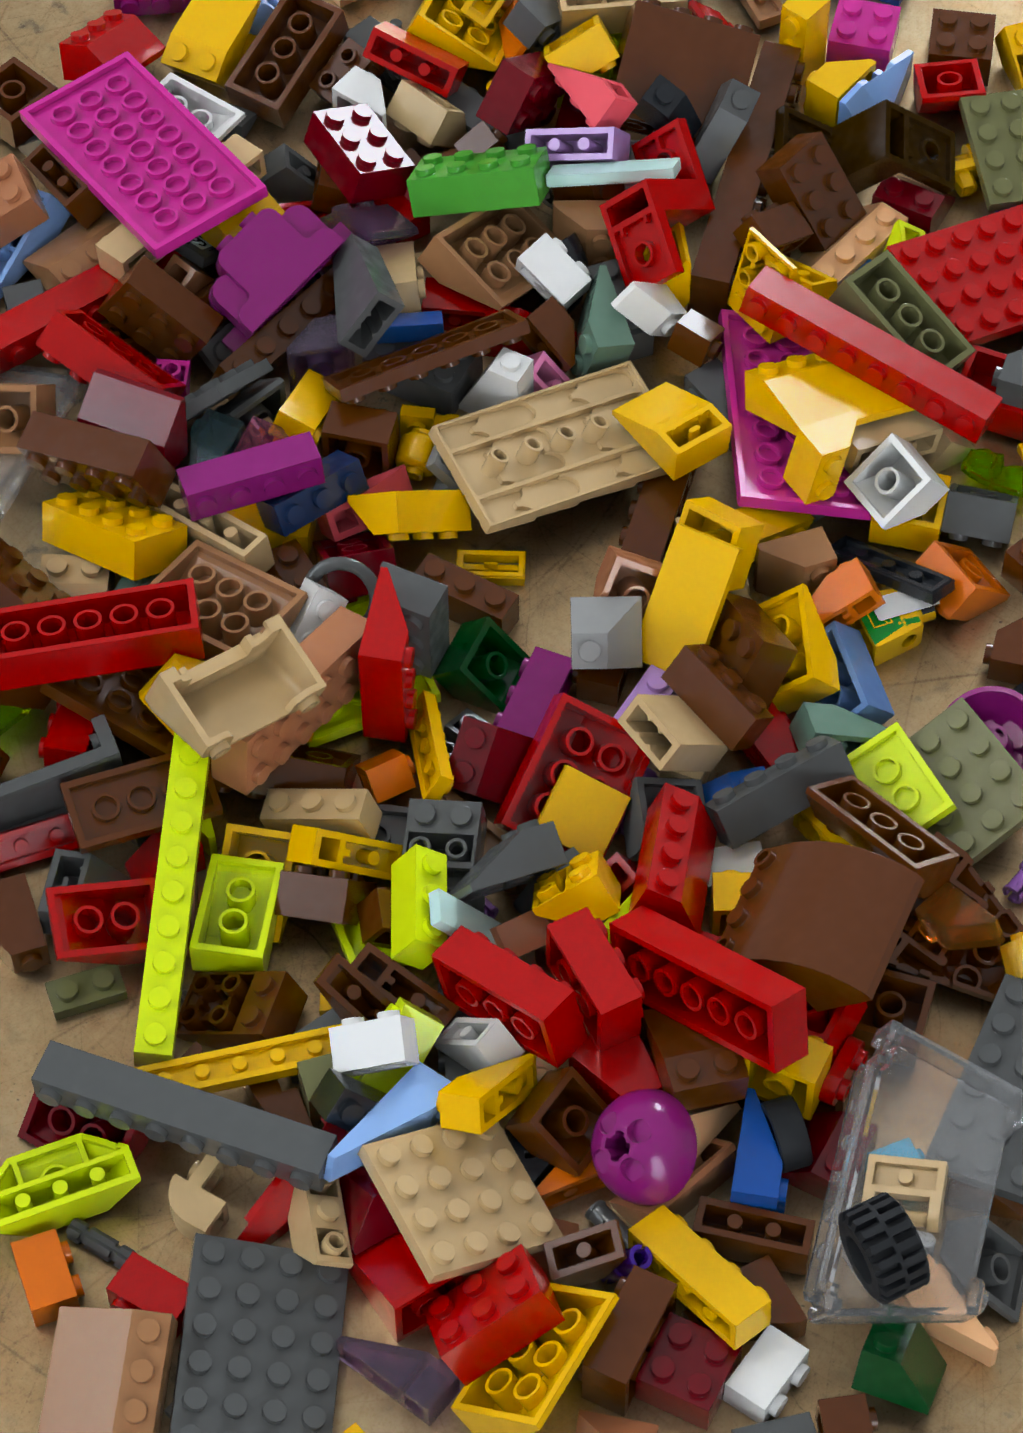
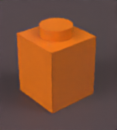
M394 748L355 765L363 789L369 790L377 804L416 787L413 775L416 774V769L409 755H405Z

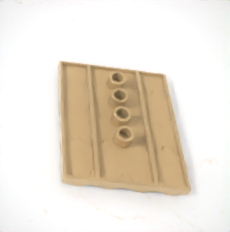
M631 360L434 425L428 433L448 470L451 471L450 473L460 491L465 495L471 510L477 520L480 521L485 534L535 521L536 517L577 506L581 501L631 488L638 482L667 474L612 415V410L649 391Z

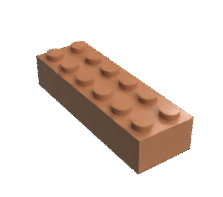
M340 606L300 643V646L327 685L318 697L321 702L306 713L298 710L236 742L220 758L215 760L211 758L212 778L247 796L255 787L262 785L267 780L269 774L279 765L285 764L290 755L301 744H306L312 734L322 724H327L339 708L344 704L347 705L352 700L354 694L360 690L358 652L367 618Z

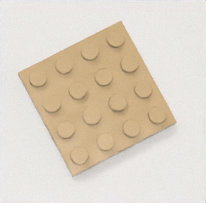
M499 1122L482 1135L441 1128L440 1125L364 1144L358 1152V1156L429 1284L483 1269L496 1261L502 1254L511 1251L521 1243L530 1254L545 1250L543 1243L563 1237L562 1232Z

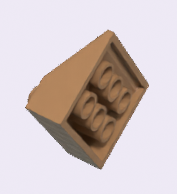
M529 207L473 212L436 234L417 260L439 284L501 311L535 289L515 269L517 258L544 233H547L552 239L556 236Z
M198 539L150 583L156 584L187 578L194 579L205 651V659H198L202 661H207L239 645L244 636L250 633L252 636L259 632L262 634L265 630L263 622L277 614H280L290 629L308 598L307 592Z
M60 1306L38 1433H160L178 1321L173 1314L138 1309Z

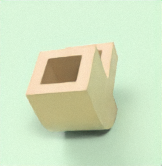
M208 1154L205 1155L202 1161L197 1160L188 1172L187 1180L174 1173L168 1188L173 1222L180 1233L192 1241L195 1233L218 1236L229 1220L227 1202L212 1194L225 1175L223 1163L217 1160L216 1157Z

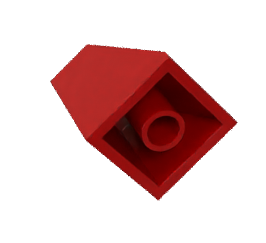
M588 1035V1039L569 1057V1067L573 1066L607 1105L631 1091L639 1089H658L663 1091L658 1072L639 1035L601 1053L590 1035Z
M400 1230L357 1255L352 1253L354 1265L349 1269V1273L397 1343L428 1325L423 1308L430 1305L437 1297L445 1295L463 1283V1275L429 1284Z

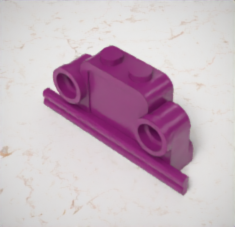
M302 205L289 207L283 215H280L274 209L266 208L257 215L253 211L249 213L239 224L242 230L234 238L229 234L216 247L220 252L216 262V270L220 277L210 289L209 304L211 308L220 315L225 316L235 326L221 340L232 353L266 325L335 256L352 233L341 221L331 229L310 209Z

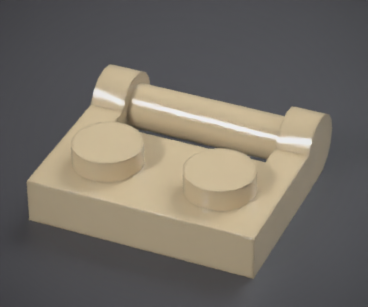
M869 1154L862 1202L882 1192H886L898 1200L929 1203L928 1212L905 1210L915 1227L927 1228V1232L940 1233L949 1169L947 1161Z

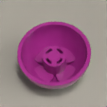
M984 686L962 694L948 706L950 707L963 697L1023 769L1022 694L1006 687Z
M658 1089L631 1091L612 1101L599 1116L592 1133L591 1155L595 1170L601 1181L612 1193L633 1204L653 1206L674 1198L689 1181L697 1156L696 1131L686 1108L671 1094Z

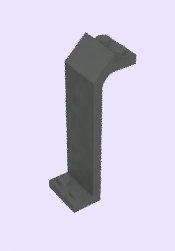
M104 714L91 719L95 733L89 735L93 750L0 784V832L67 812L60 791V783L123 766L119 749Z

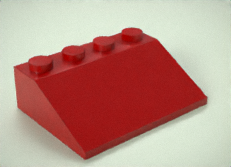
M381 567L358 652L363 736L406 743L409 729L415 730L418 709L414 708L417 689L413 688L416 668H412L415 647H409V631L387 567Z
M564 692L554 694L493 824L510 832L516 830L517 826L522 823L538 819L564 765H569L603 784L630 796L633 779L635 777H643L650 759L618 723L617 719ZM626 807V809H625V811H624V813H623V816H622V818H621V820H620V822H619V824H618V826H617V828H616V830H615V832H614V834H613V836H612V838H611V840H610V842H609V844H608V846H607V848H606V850H605V853H604L603 857H605V855H606V853H607V851H608V849H609V847H610V845H611V842H612V840H613V838H614V836H615V834H616V832H617V830H618V828H619V825H620V823H621V821H622V819H623V817H624V815H625V813H626L627 807ZM562 846L563 849H564V852L567 851V850H569V849H567L566 847Z

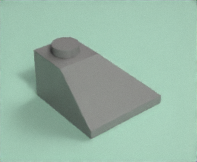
M642 596L570 597L571 669L642 667Z

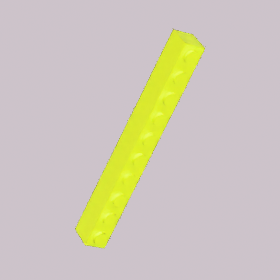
M175 732L134 1045L135 1067L174 1059L210 756L202 758Z

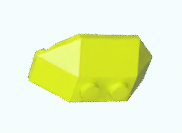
M78 1133L7 1158L0 1167V1234L30 1237L51 1229H59L70 1225L75 1218L84 1220L109 1211L141 1181L129 1145L120 1142L117 1144L104 1138Z

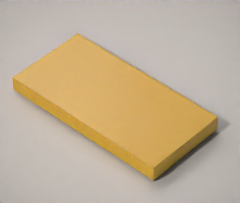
M676 524L642 619V662L649 665L652 664L666 671L685 645L710 644L744 549L684 524Z

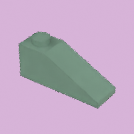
M812 702L802 703L789 726L798 751L805 748L806 742L810 739L824 735L841 741L847 755L887 728L837 705Z

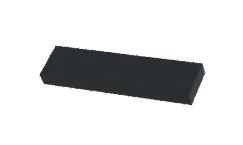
M845 535L832 544V548L838 558L837 566L857 557L870 571L875 582L931 605H934L955 590L954 579Z

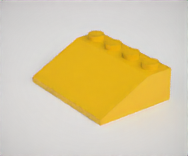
M423 0L408 26L407 32L469 62L468 67L496 71L504 56L498 23L505 13L502 9L498 10L484 30L459 12L467 0Z
M815 353L805 356L791 355L787 357V360L777 363L763 362L757 368L745 371V409L795 436L799 427L853 410L858 413L856 426L914 411L911 407Z
M550 1283L565 1321L467 1386L464 1385L451 1406L452 1411L472 1433H534L540 1431L620 1299L617 1294Z

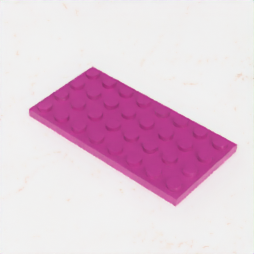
M128 51L19 111L22 122L71 172L88 186L89 190L157 260L269 196L266 185Z
M721 309L718 324L725 328L720 341L724 343L721 352L728 419L732 424L730 438L738 506L871 521V514L844 483L850 476L845 467H843L834 496L824 501L819 500L805 505L783 478L796 436L745 409L746 370L757 368L763 362L777 363L787 360V357L791 355L805 356L813 352L786 337L769 344L737 312Z

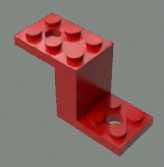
M676 118L631 145L636 160L667 158L668 154L671 158L680 157L681 170L676 178H645L599 206L625 287L632 281L663 284L685 272L671 228L678 222L686 227L715 210L686 118ZM646 246L650 250V258L647 262L643 255Z

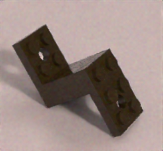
M887 99L833 127L786 105L776 109L774 154L797 134L822 131L856 194L898 173L906 175L944 194L955 190V132Z

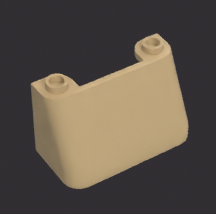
M280 614L263 622L265 630L262 634L259 632L252 636L250 633L244 636L239 645L189 670L184 666L177 671L173 666L159 673L146 694L144 700L152 712L202 758L210 756L212 760L218 759L231 749V745L298 710L306 713L321 702L318 697L327 685Z

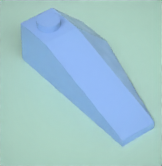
M908 49L888 63L884 72L877 69L873 72L872 80L869 82L865 79L859 81L839 101L837 124L885 99L899 105L911 75L914 52Z
M38 190L50 219L0 248V299L3 297L2 287L14 285L28 271L23 264V260L56 238L71 215L53 194Z
M422 1062L414 1065L328 1154L324 1179L330 1183L363 1166L358 1152L364 1144L435 1126L440 1121V1112H438L436 1106L438 1091L451 1081Z

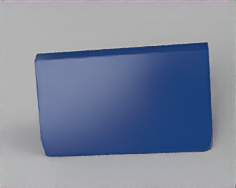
M442 311L399 313L377 344L421 341L443 333Z

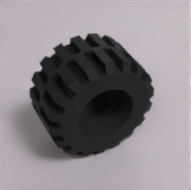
M882 1192L839 1214V1234L846 1255L858 1279L875 1300L885 1305L929 1283V1262L922 1241L908 1214L892 1196Z

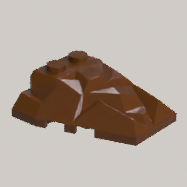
M937 831L934 836L961 856L945 892L924 899L917 897L887 966L993 1003L1006 974L1000 946L1011 942L1010 935L1023 932V925L1010 908L1005 910L993 894L995 888L989 880L984 882L972 867L974 861L969 854Z

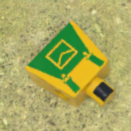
M886 589L880 590V592L883 596L886 594L897 592V590ZM934 606L883 621L878 620L875 612L872 611L852 623L851 626L861 632L874 666H878L918 646L922 641L923 623L935 620L936 611Z

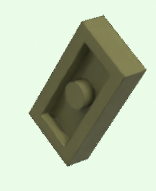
M105 964L45 983L56 1021L128 999L118 965Z

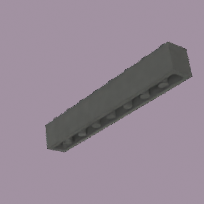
M50 1040L31 1078L36 1097L49 1106L57 1107L62 1105L73 1109L82 1117L91 1119L95 1116L109 1121L111 1125L118 1129L129 1130L131 1128L143 1132L154 1141L165 1142L167 1140L179 1144L184 1150L192 1154H201L202 1152L216 1157L217 1160L225 1165L237 1166L238 1164L252 1169L253 1172L261 1177L268 1179L277 1177L286 1180L293 1187L303 1191L313 1189L322 1192L326 1184L324 1172L327 1156L338 1145L336 1134Z

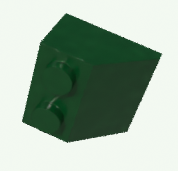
M487 616L461 624L435 670L433 677L455 699L495 714L498 712L503 713L507 706L505 700L511 685H517L520 679L519 670L524 658L530 659V657Z
M880 1306L862 1348L851 1388L928 1415L945 1373L947 1363L918 1319L909 1317L901 1311L889 1310Z

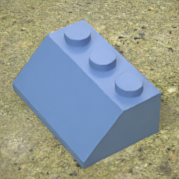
M833 620L824 629L837 659L840 691L814 703L837 705L882 725L895 714L862 634L857 629Z

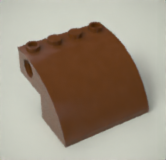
M798 841L761 850L754 859L755 866L749 879L741 886V896L736 907L726 918L727 926L722 937L716 943L805 987L806 1001L817 1012L873 1000L924 883V879L904 865L885 856L842 843Z

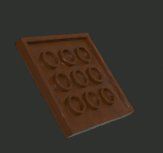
M163 665L43 684L39 691L90 722L92 718L104 714L114 736L152 758L172 752L174 736L139 699L138 693Z

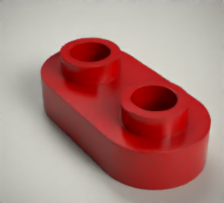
M851 1035L847 1038L824 1079L818 1097L820 1101L831 1106H835L838 1100L845 1102L852 1088L853 1081L850 1079L854 1071L860 1073L869 1056V1052L864 1050L865 1041Z

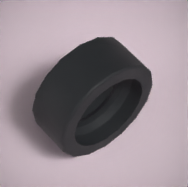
M788 1094L762 1102L763 1112L783 1161L782 1173L810 1166L813 1162L811 1142L803 1116L795 1099Z

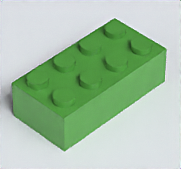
M530 143L518 146L517 149L505 150L504 147H493L483 153L462 150L456 152L453 156L442 157L441 153L425 155L406 180L413 218L540 206L550 190L547 187L545 178L551 169L547 146L536 147V144Z

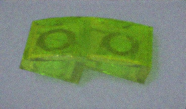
M984 448L971 449L961 463V471L989 488L1013 496L1023 497L1022 466L1011 465L1007 467L1004 466V454L994 453Z

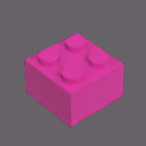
M839 0L828 38L826 62L872 59L876 61V70L880 69L884 72L888 63L892 60L899 31L901 7L864 0Z

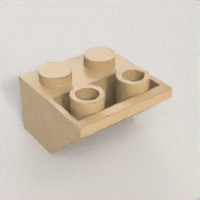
M401 79L386 109V114L395 120L393 124L403 131L416 134L418 136L416 140L426 147L456 148L453 144L467 133L465 113L435 92L411 80Z

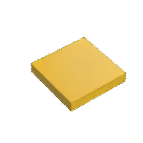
M564 765L538 818V822L540 825L553 821L561 844L567 849L574 847L579 854L582 852L591 854L599 849L601 854L604 855L631 798L569 765Z

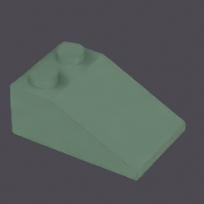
M606 265L599 266L582 305L575 337V365L570 369L571 373L576 375V378L627 362L635 346L625 316L611 305V302L617 297V293Z

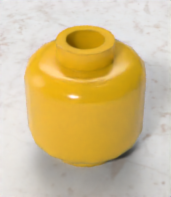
M413 428L411 432L404 433L400 438L395 464L396 466L402 464L406 466L410 480L421 481L423 477L434 475L425 467L434 446L428 435L430 430Z

